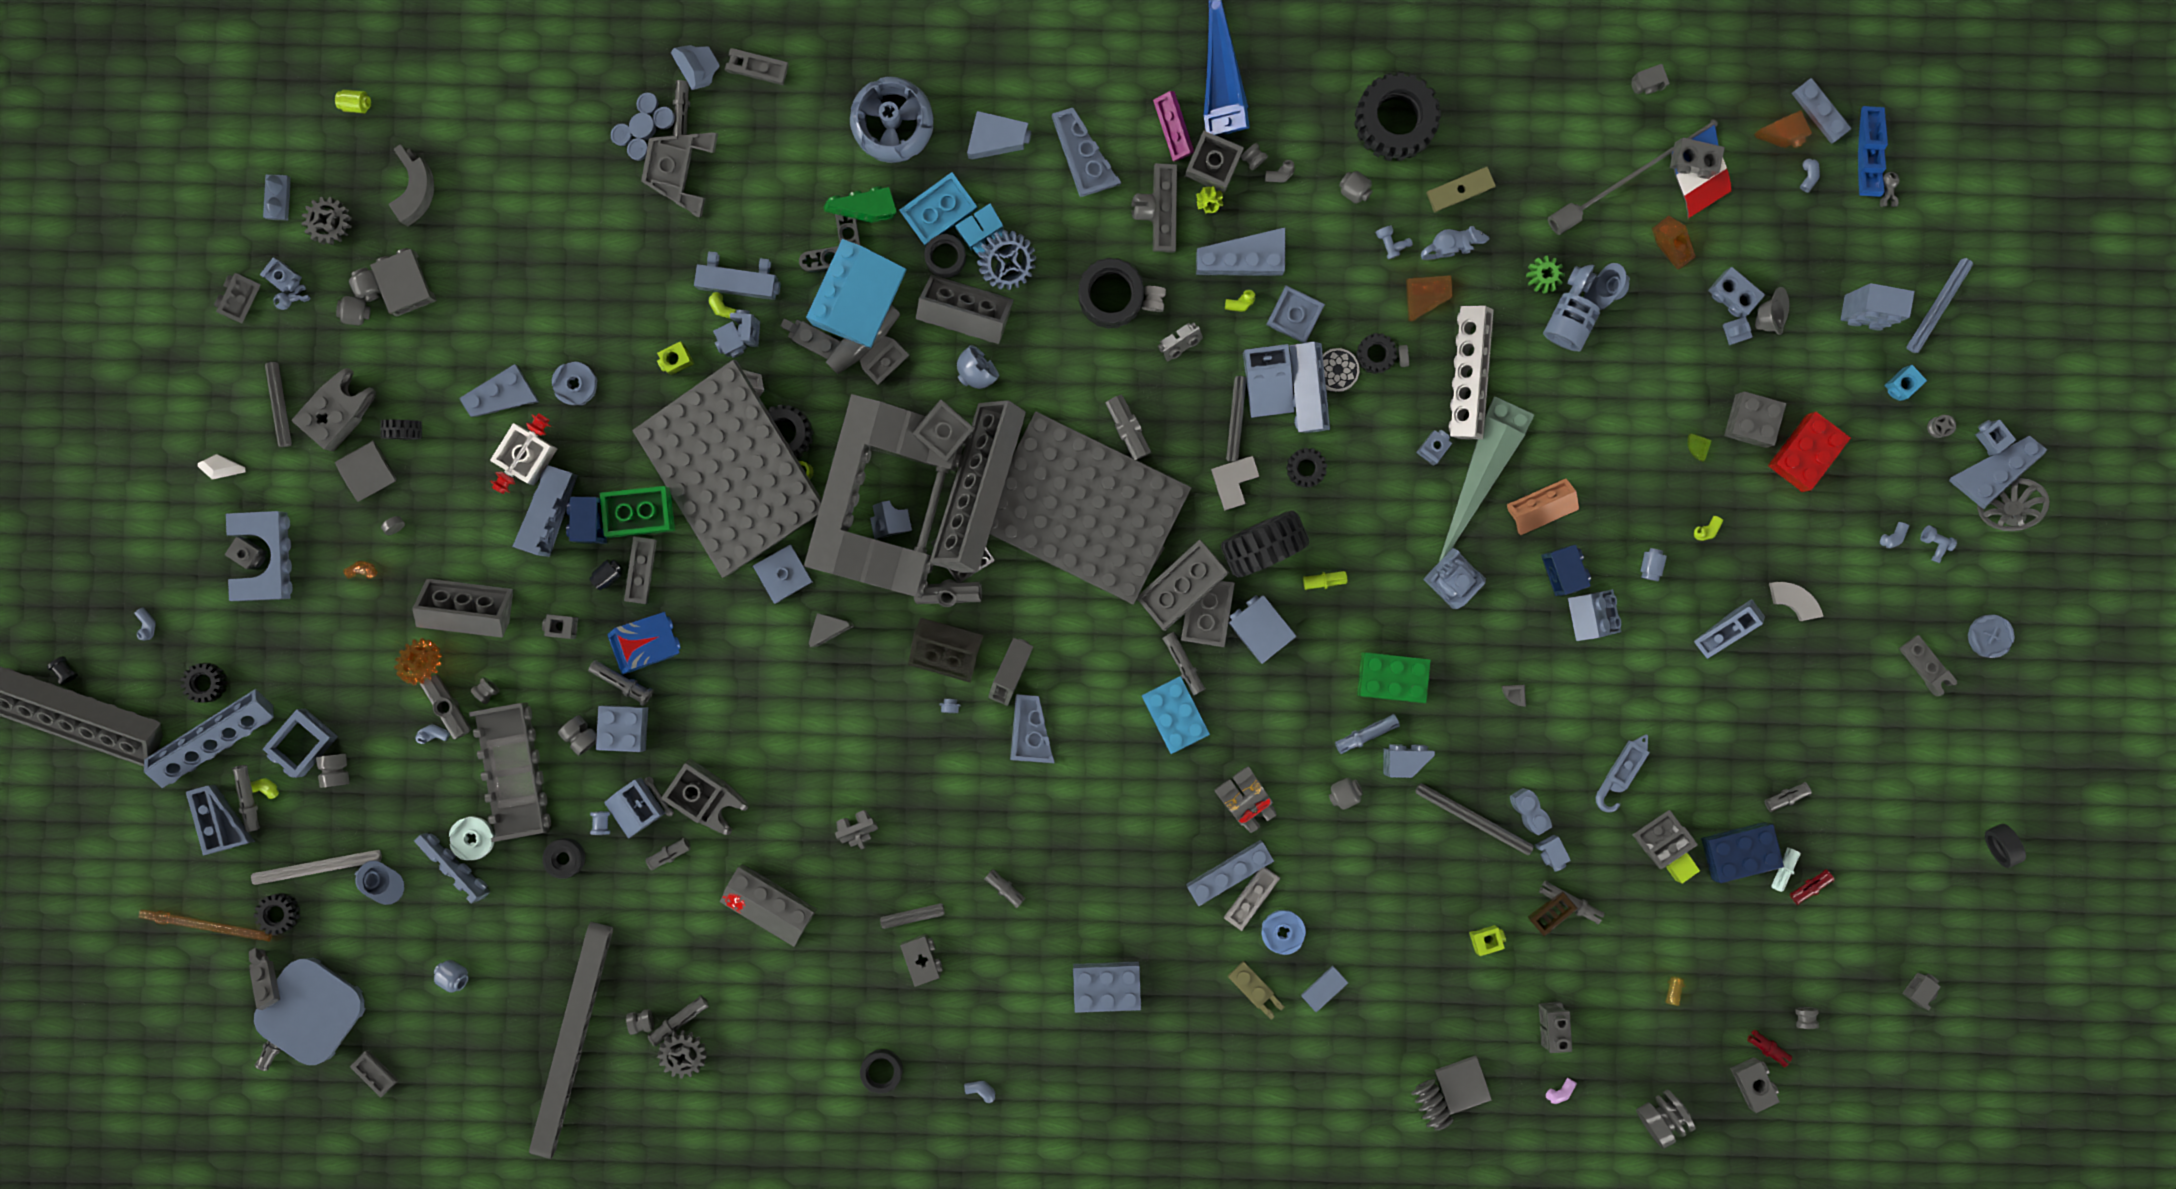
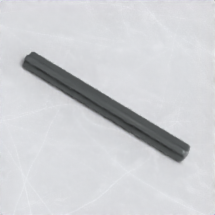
M1422 783L1418 785L1416 794L1526 855H1530L1533 851L1534 846L1428 786Z

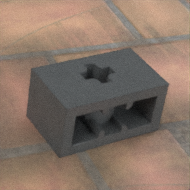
M926 933L901 943L900 947L914 987L940 978L943 967L940 959L935 958L933 951L936 948L932 937L928 938ZM920 954L928 958L925 964L922 961H918Z

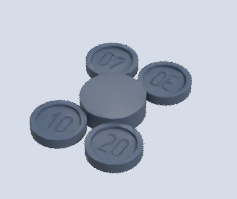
M644 93L639 96L636 105L641 113L632 117L629 127L625 124H618L611 131V140L618 146L628 144V155L637 161L643 160L646 157L648 144L644 140L651 138L655 134L657 127L668 129L675 121V115L672 110L667 107L657 109L658 99L651 93Z

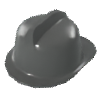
M1783 287L1777 288L1772 299L1758 307L1755 322L1756 329H1763L1767 332L1776 331L1778 335L1783 333L1789 313V297Z

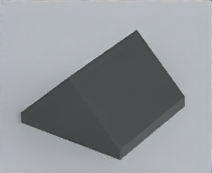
M817 613L809 645L810 647H818L854 627V624L847 620Z

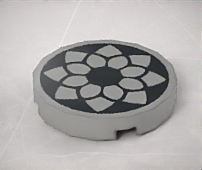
M1342 348L1331 349L1323 354L1326 389L1341 392L1351 388L1357 381L1360 372L1356 357L1348 350Z

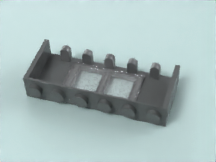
M528 702L469 712L470 717L475 716L477 729L473 730V734L480 741L481 750L477 751V757L479 760L483 759L485 772H481V779L487 782L488 794H485L484 797L486 803L490 802L492 815L488 816L489 824H494L496 836L491 838V842L550 831L551 819L546 810L547 796L542 791L541 784H543L544 779L542 771H539L538 768L540 755L534 745L536 732L532 728V710L528 706Z

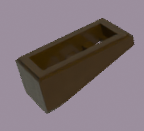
M1562 891L1535 910L1528 918L1541 934L1546 936L1578 908ZM1561 900L1569 907L1567 910L1559 904ZM1556 906L1561 911V914L1558 915L1552 907ZM1549 911L1554 919L1550 920L1545 913ZM1543 917L1547 924L1543 925L1539 918Z

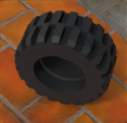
M1397 72L1395 76L1392 73H1388L1382 79L1378 77L1373 81L1372 85H1368L1358 102L1354 115L1356 117L1354 122L1355 129L1359 131L1357 136L1359 141L1364 140L1365 144L1363 146L1367 151L1371 148L1375 151L1373 153L1374 156L1379 157L1383 155L1385 156L1384 160L1391 161L1392 158H1396L1397 161H1403L1406 157L1412 158L1416 156L1418 152H1422L1427 147L1440 125L1438 122L1441 118V111L1438 110L1440 106L1439 99H1434L1436 92L1432 87L1429 89L1426 87L1427 82L1424 79L1418 81L1415 79L1416 75L1410 73L1409 77H1406L1404 72ZM1398 99L1408 103L1416 113L1417 124L1410 133L1403 135L1387 131L1379 122L1377 115L1378 109L1383 102Z
M1291 510L1264 520L1233 535L1222 542L1221 549L1233 575L1243 577L1300 552L1309 545L1310 539L1298 513Z

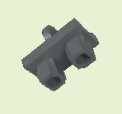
M866 810L855 814L858 821L856 825L851 826L848 818H843L836 822L838 832L835 835L842 844L849 841L850 847L858 844L861 850L866 848L865 841L871 839L869 833L878 829L877 823Z

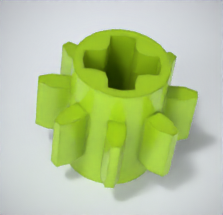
M1214 186L1203 187L1201 192L1196 194L1198 209L1203 208L1205 214L1216 213L1219 206H1223L1222 191L1216 192Z

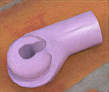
M1567 1078L1560 1090L1549 1089L1546 1093V1098L1553 1104L1566 1101L1571 1096L1577 1083Z

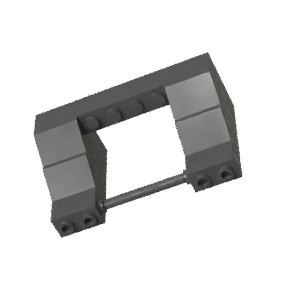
M851 394L804 566L922 598V594H925L928 588V582H926L928 573H931L934 565L929 563L931 555L926 554L927 550L925 548L945 476L949 474V470L956 472L957 467L961 466L963 455H961L963 446L967 445L969 436L949 460L945 462L912 434L926 416ZM870 450L937 467L936 471L938 472L918 541V547H914V551L847 532L853 523L854 517L852 513L854 506H857L859 502L858 491L860 485L865 480L864 469L866 463H869L871 458Z

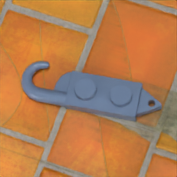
M1645 734L1633 741H1628L1610 769L1596 795V803L1602 811L1613 812L1620 807L1619 803L1612 807L1606 806L1604 798L1609 790L1623 792L1628 788L1650 753L1647 751L1648 735Z

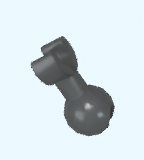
M1888 172L1883 176L1885 196L1880 200L1881 207L1887 206L1888 199L1891 201V207L1898 206V198L1894 195V191L1900 179L1896 173Z

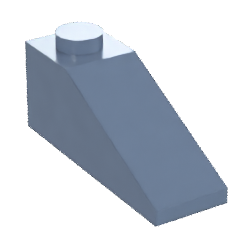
M1751 599L1724 617L1694 640V642L1708 659L1762 625L1765 616Z

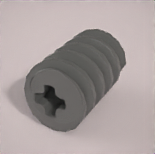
M1431 1079L1416 1086L1411 1094L1419 1095L1415 1099V1103H1423L1418 1109L1419 1111H1426L1422 1116L1423 1119H1430L1426 1127H1434V1130H1441L1451 1125L1454 1119L1449 1116L1450 1110L1445 1108L1447 1104L1442 1100V1093L1438 1092V1085L1434 1084L1435 1079Z

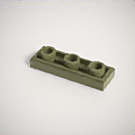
M1485 167L1429 190L1426 194L1434 213L1491 190L1496 186L1488 167ZM1457 188H1462L1463 193H1459Z

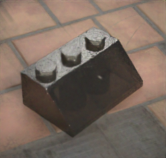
M920 617L913 636L908 665L971 683L983 635Z

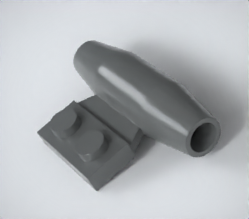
M892 305L890 306L872 348L844 338L826 363L838 375L860 360L862 369L879 385L909 356L894 339L885 336L899 318L900 313Z

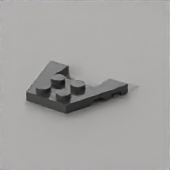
M711 132L649 138L641 181L663 196L673 200L677 205L687 209L696 217H702L706 198L684 193L692 149L696 148L715 153L719 133Z

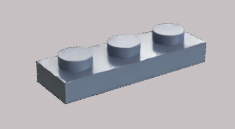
M1812 78L1791 93L1831 144L1851 130V127Z

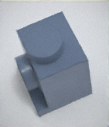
M272 258L260 273L262 277L287 294L295 291L299 286V281L302 279L299 274L276 258Z
M2001 420L1985 421L1978 427L1980 431L1975 434L1987 449L1989 456L1999 454L2016 441Z
M1434 430L1416 453L1434 466L1451 446L1450 436L1442 430H1439V432ZM1435 441L1440 443V449L1434 448L1433 444Z
M1552 835L1535 844L1536 849L1543 851L1541 857L1544 863L1553 867L1554 871L1565 868L1567 866L1566 863L1571 861L1558 836Z

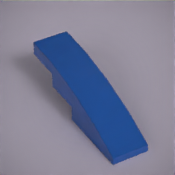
M1863 106L1861 108L1858 146L1859 196L1881 197L1884 193L1885 148L1888 146L1885 107Z

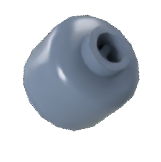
M447 960L438 964L434 970L435 984L450 993L460 991L468 981L466 968L453 960Z

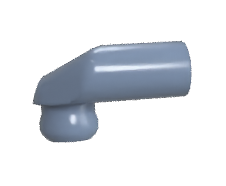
M1898 522L1894 534L1890 536L1887 534L1882 535L1880 544L1886 546V548L1900 545L1904 541L1909 525Z
M431 724L420 729L415 738L419 744H425L435 737L447 741L450 733L446 729Z
M986 1081L964 1084L966 1094L978 1093L986 1103H991L995 1100V1091Z

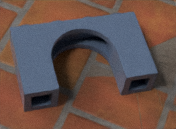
M286 512L226 514L227 536H259L268 544L271 551L270 564L261 575L254 578L228 579L229 601L290 599V594L293 590L289 575L292 569V564L289 560L291 542L288 538L290 519Z

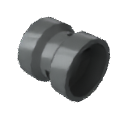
M650 1009L643 1010L641 1013H627L626 1023L630 1035L638 1034L639 1031L643 1030L645 1032L654 1030V1019Z

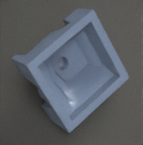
M1454 548L1423 579L1452 609L1464 606L1486 582V578L1475 570L1460 552Z

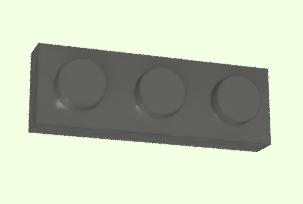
M633 537L624 601L648 604L657 540Z

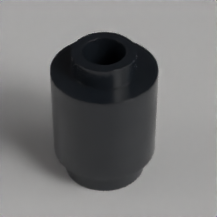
M607 559L592 572V576L589 579L598 590L602 591L622 576L621 570L623 568L616 560L613 559L611 561Z

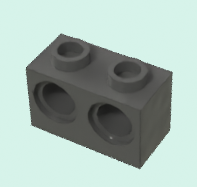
M1681 138L1675 142L1670 168L1677 169V172L1681 174H1689L1691 172L1698 174L1699 178L1710 179L1720 172L1725 147ZM1683 153L1688 154L1689 162L1684 159ZM1704 158L1710 161V167L1704 163Z

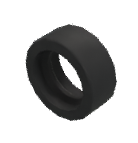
M948 234L937 235L926 245L924 252L925 262L930 272L942 278L953 277L963 269L966 261L965 248L955 236ZM941 244H950L958 252L957 262L950 268H940L933 261V251Z
M2003 823L1986 830V844L1991 854L2002 866L2010 868L2025 860L2026 852L2024 846L2011 827Z
M875 1050L869 1053L862 1062L860 1069L861 1081L871 1092L877 1094L888 1093L900 1082L903 1072L902 1063L899 1057L890 1050ZM876 1059H886L894 1067L893 1078L886 1084L875 1083L869 1076V1066Z

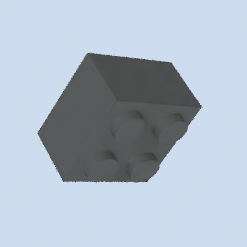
M1203 131L1186 170L1185 177L1208 187L1214 186L1215 190H1221L1222 193H1225L1244 148Z
M1745 391L1736 394L1724 436L1764 448L1774 446L1786 403Z

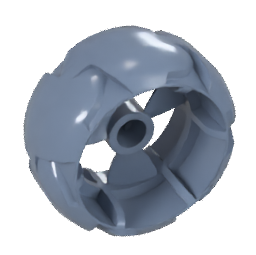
M883 77L878 81L868 83L858 92L851 106L850 126L856 142L866 154L882 162L898 163L910 159L925 148L933 131V112L924 92L912 82L899 77ZM900 95L906 98V102L898 110V107L893 102H884L882 104L883 96ZM866 114L880 117L884 127L887 128L880 142L868 132ZM917 119V127L913 135L906 141L904 139L901 140L900 144L895 129L901 125L902 120Z

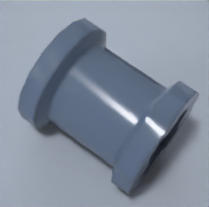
M590 812V816L593 818V828L590 834H610V830H608V816H610V812Z

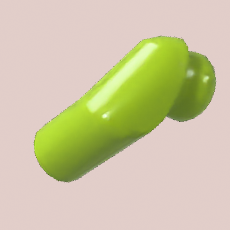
M1713 516L1708 526L1695 528L1694 537L1700 541L1713 539L1724 520Z

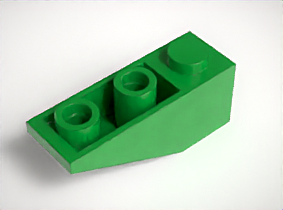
M882 186L871 188L869 192L865 193L855 191L847 197L841 198L840 195L830 197L823 207L825 212L870 223L892 219L896 214L889 187L882 189Z

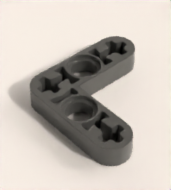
M835 214L839 242L844 239L861 246L857 219L848 217V221H853V224L845 223L843 216ZM851 228L854 230L855 233L852 239H845L843 237L845 229ZM839 246L804 252L799 258L801 268L808 273L828 270L830 264L825 262V256L828 253L835 254ZM817 255H820L823 266H820L819 262H813L812 267H808L804 262L807 261V257H811L812 260H819Z

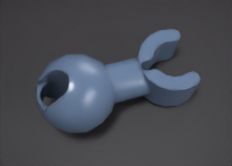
M299 285L293 293H278L275 295L273 302L276 308L285 310L290 307L292 302L297 300L306 302L311 298L308 295L300 296L301 291L306 290V287Z

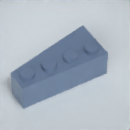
M1285 228L1197 248L1196 275L1282 276L1285 272Z
M547 465L546 469H543L539 486L534 493L533 500L512 547L535 555L550 557L578 475Z

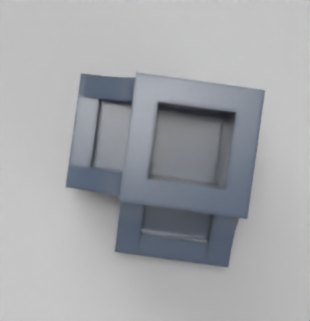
M890 501L873 505L875 516L870 519L874 539L903 534L912 530L908 509L897 510L891 505Z

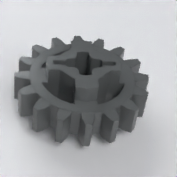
M320 197L319 203L312 200L313 206L305 207L308 210V214H302L306 218L302 225L308 227L304 232L311 235L310 239L318 241L322 245H325L326 241L328 244L334 245V239L342 242L340 236H348L345 230L352 227L347 224V221L352 219L351 216L346 215L349 209L342 207L343 203L338 200L335 202V199L329 197L328 200ZM330 207V208H334V210L330 209V210L327 211V210H325V208ZM327 231L329 234L323 235V234H320L319 232H322V233H323V232Z
M682 1030L681 1035L673 1032L672 1038L666 1036L664 1043L660 1044V1051L658 1052V1058H660L659 1065H665L664 1072L672 1071L671 1077H674L677 1073L680 1079H683L686 1073L689 1077H692L693 1071L698 1073L700 1066H704L707 1051H704L705 1043L699 1044L701 1037L699 1036L694 1039L693 1032H690L687 1036L684 1030Z

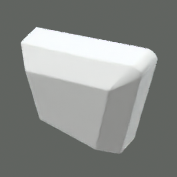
M218 454L198 463V467L211 479L245 472V467Z

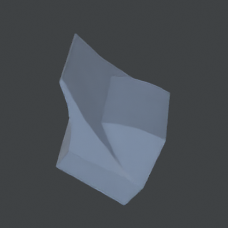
M688 45L672 50L671 54L692 90L709 86L712 83V77L719 68V63L709 46L695 47Z

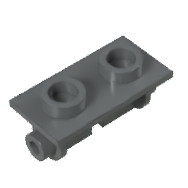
M1194 322L1191 324L1187 323L1176 331L1179 336L1178 339L1171 334L1160 341L1157 347L1164 354L1167 362L1179 357L1183 351L1196 346L1203 339L1200 328Z

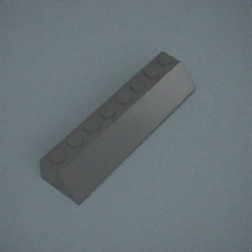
M1009 400L978 403L972 426L975 429L969 435L967 445L964 448L962 464L958 468L929 562L931 564L962 573L978 572L1026 413Z
M0 666L1 717L143 767L144 759L158 751L163 735L161 723L155 719H148L137 715L135 712L117 708L115 705L97 701L92 697L77 694L72 690H66L52 683H46L30 675L26 676L10 668Z

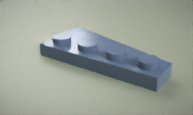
M1074 108L1053 113L1052 119L1079 196L1083 197L1119 186L1121 184L1118 176H1115L1109 162L1100 153L1099 147L1089 136L1088 130Z
M2028 436L2007 447L1999 454H1994L1951 477L1949 482L1981 508L1985 509L2041 458L2047 449L2031 436Z
M424 833L419 835L414 841L433 862L438 861L440 863L439 868L444 875L455 879L453 885L459 891L464 890L469 894L466 899L471 904L484 899L490 893L487 889V884L482 879L475 878L471 874V869L466 864H460L455 859L456 856L451 850L444 849L439 844L440 840L435 835Z

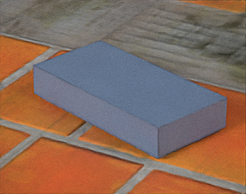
M1332 966L1305 990L1301 996L1317 1012L1345 987L1348 982Z

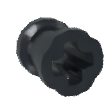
M65 656L59 657L47 665L48 670L53 671L59 679L58 683L60 685L67 684L78 676V673L72 671L66 663L67 659Z

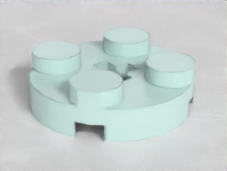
M471 816L460 819L452 826L449 832L451 843L449 845L452 852L462 860H476L483 858L491 851L494 842H491V838L495 837L496 834L486 820ZM468 833L476 835V843L472 842L469 844L467 842L469 840Z

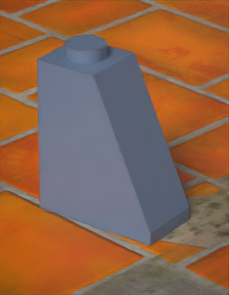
M977 111L967 151L968 159H978L1024 150L1025 143L1029 144L1031 138L1028 123Z

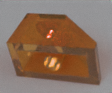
M1800 110L1761 128L1755 133V137L1783 148L1791 145L1796 148L1806 143L1805 138L1810 136L1812 132Z
M1668 216L1652 228L1657 245L1678 270L1696 257L1687 228L1679 221Z

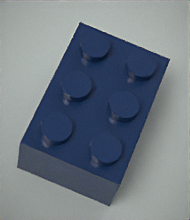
M1762 822L1701 838L1711 878L1715 882L1724 883L1784 867L1773 824Z

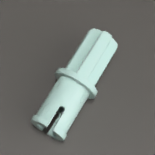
M1790 848L1786 849L1783 857L1784 867L1779 868L1772 883L1773 889L1780 892L1784 891L1790 875L1795 873L1793 870L1801 855L1800 852Z

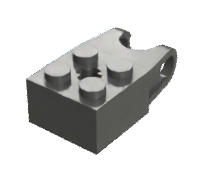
M350 368L339 371L319 388L291 420L325 450L334 452L362 421V416L376 395V391L370 387L356 396L350 395L348 386L354 374Z
M689 759L684 764L661 798L696 823L699 822L725 835H730L733 829L722 817V808L732 806L744 811L749 808L748 802L730 785L692 759ZM693 787L698 791L695 794L691 792Z

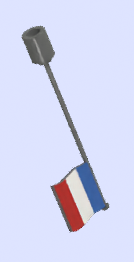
M1712 119L1711 123L1687 139L1718 145L1715 129L1718 125L1717 120ZM1674 147L1582 206L1569 203L1548 217L1551 229L1557 235H1561L1582 221V210L1669 154L1672 157ZM1683 153L1684 159L1689 162L1688 154ZM1704 158V163L1710 167V161ZM1723 158L1720 172L1710 179L1699 178L1698 174L1691 172L1689 174H1681L1677 172V169H1674L1675 177L1685 200L1687 219L1731 192L1729 172Z

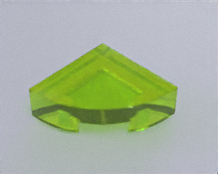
M1692 433L1689 434L1688 447L1690 452L1699 461H1705L1711 440Z

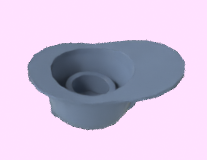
M1618 263L1607 265L1594 279L1588 293L1584 294V298L1600 308L1599 310H1602L1614 300L1624 297L1629 290L1630 277L1626 275L1624 267Z
M378 861L366 862L354 874L356 876L355 884L357 889L378 903L384 905L393 904L403 895L404 882L402 877L396 871Z

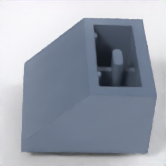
M1613 589L1568 598L1576 641L1600 638L1621 632V619L1618 616L1617 599Z
M1389 744V748H1384L1383 774L1388 777L1412 778L1435 756V751L1429 750L1428 746L1414 744L1411 745V749H1406V746L1401 744Z
M642 778L633 780L604 802L628 839L665 814Z

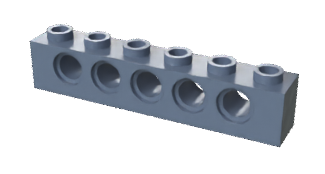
M254 689L144 759V773L161 788L175 783L182 775L194 771L204 761L211 760L223 749L230 748L237 740L249 736L259 726L269 723L274 718L273 705L259 691Z

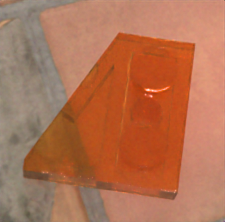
M1451 275L1406 279L1409 321H1414L1419 316L1452 298Z

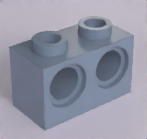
M1733 267L1725 270L1708 290L1712 293L1714 300L1724 303L1732 315L1740 318L1749 315L1765 296L1764 293ZM1724 282L1729 284L1730 292L1724 290ZM1741 296L1747 300L1746 306L1740 303Z

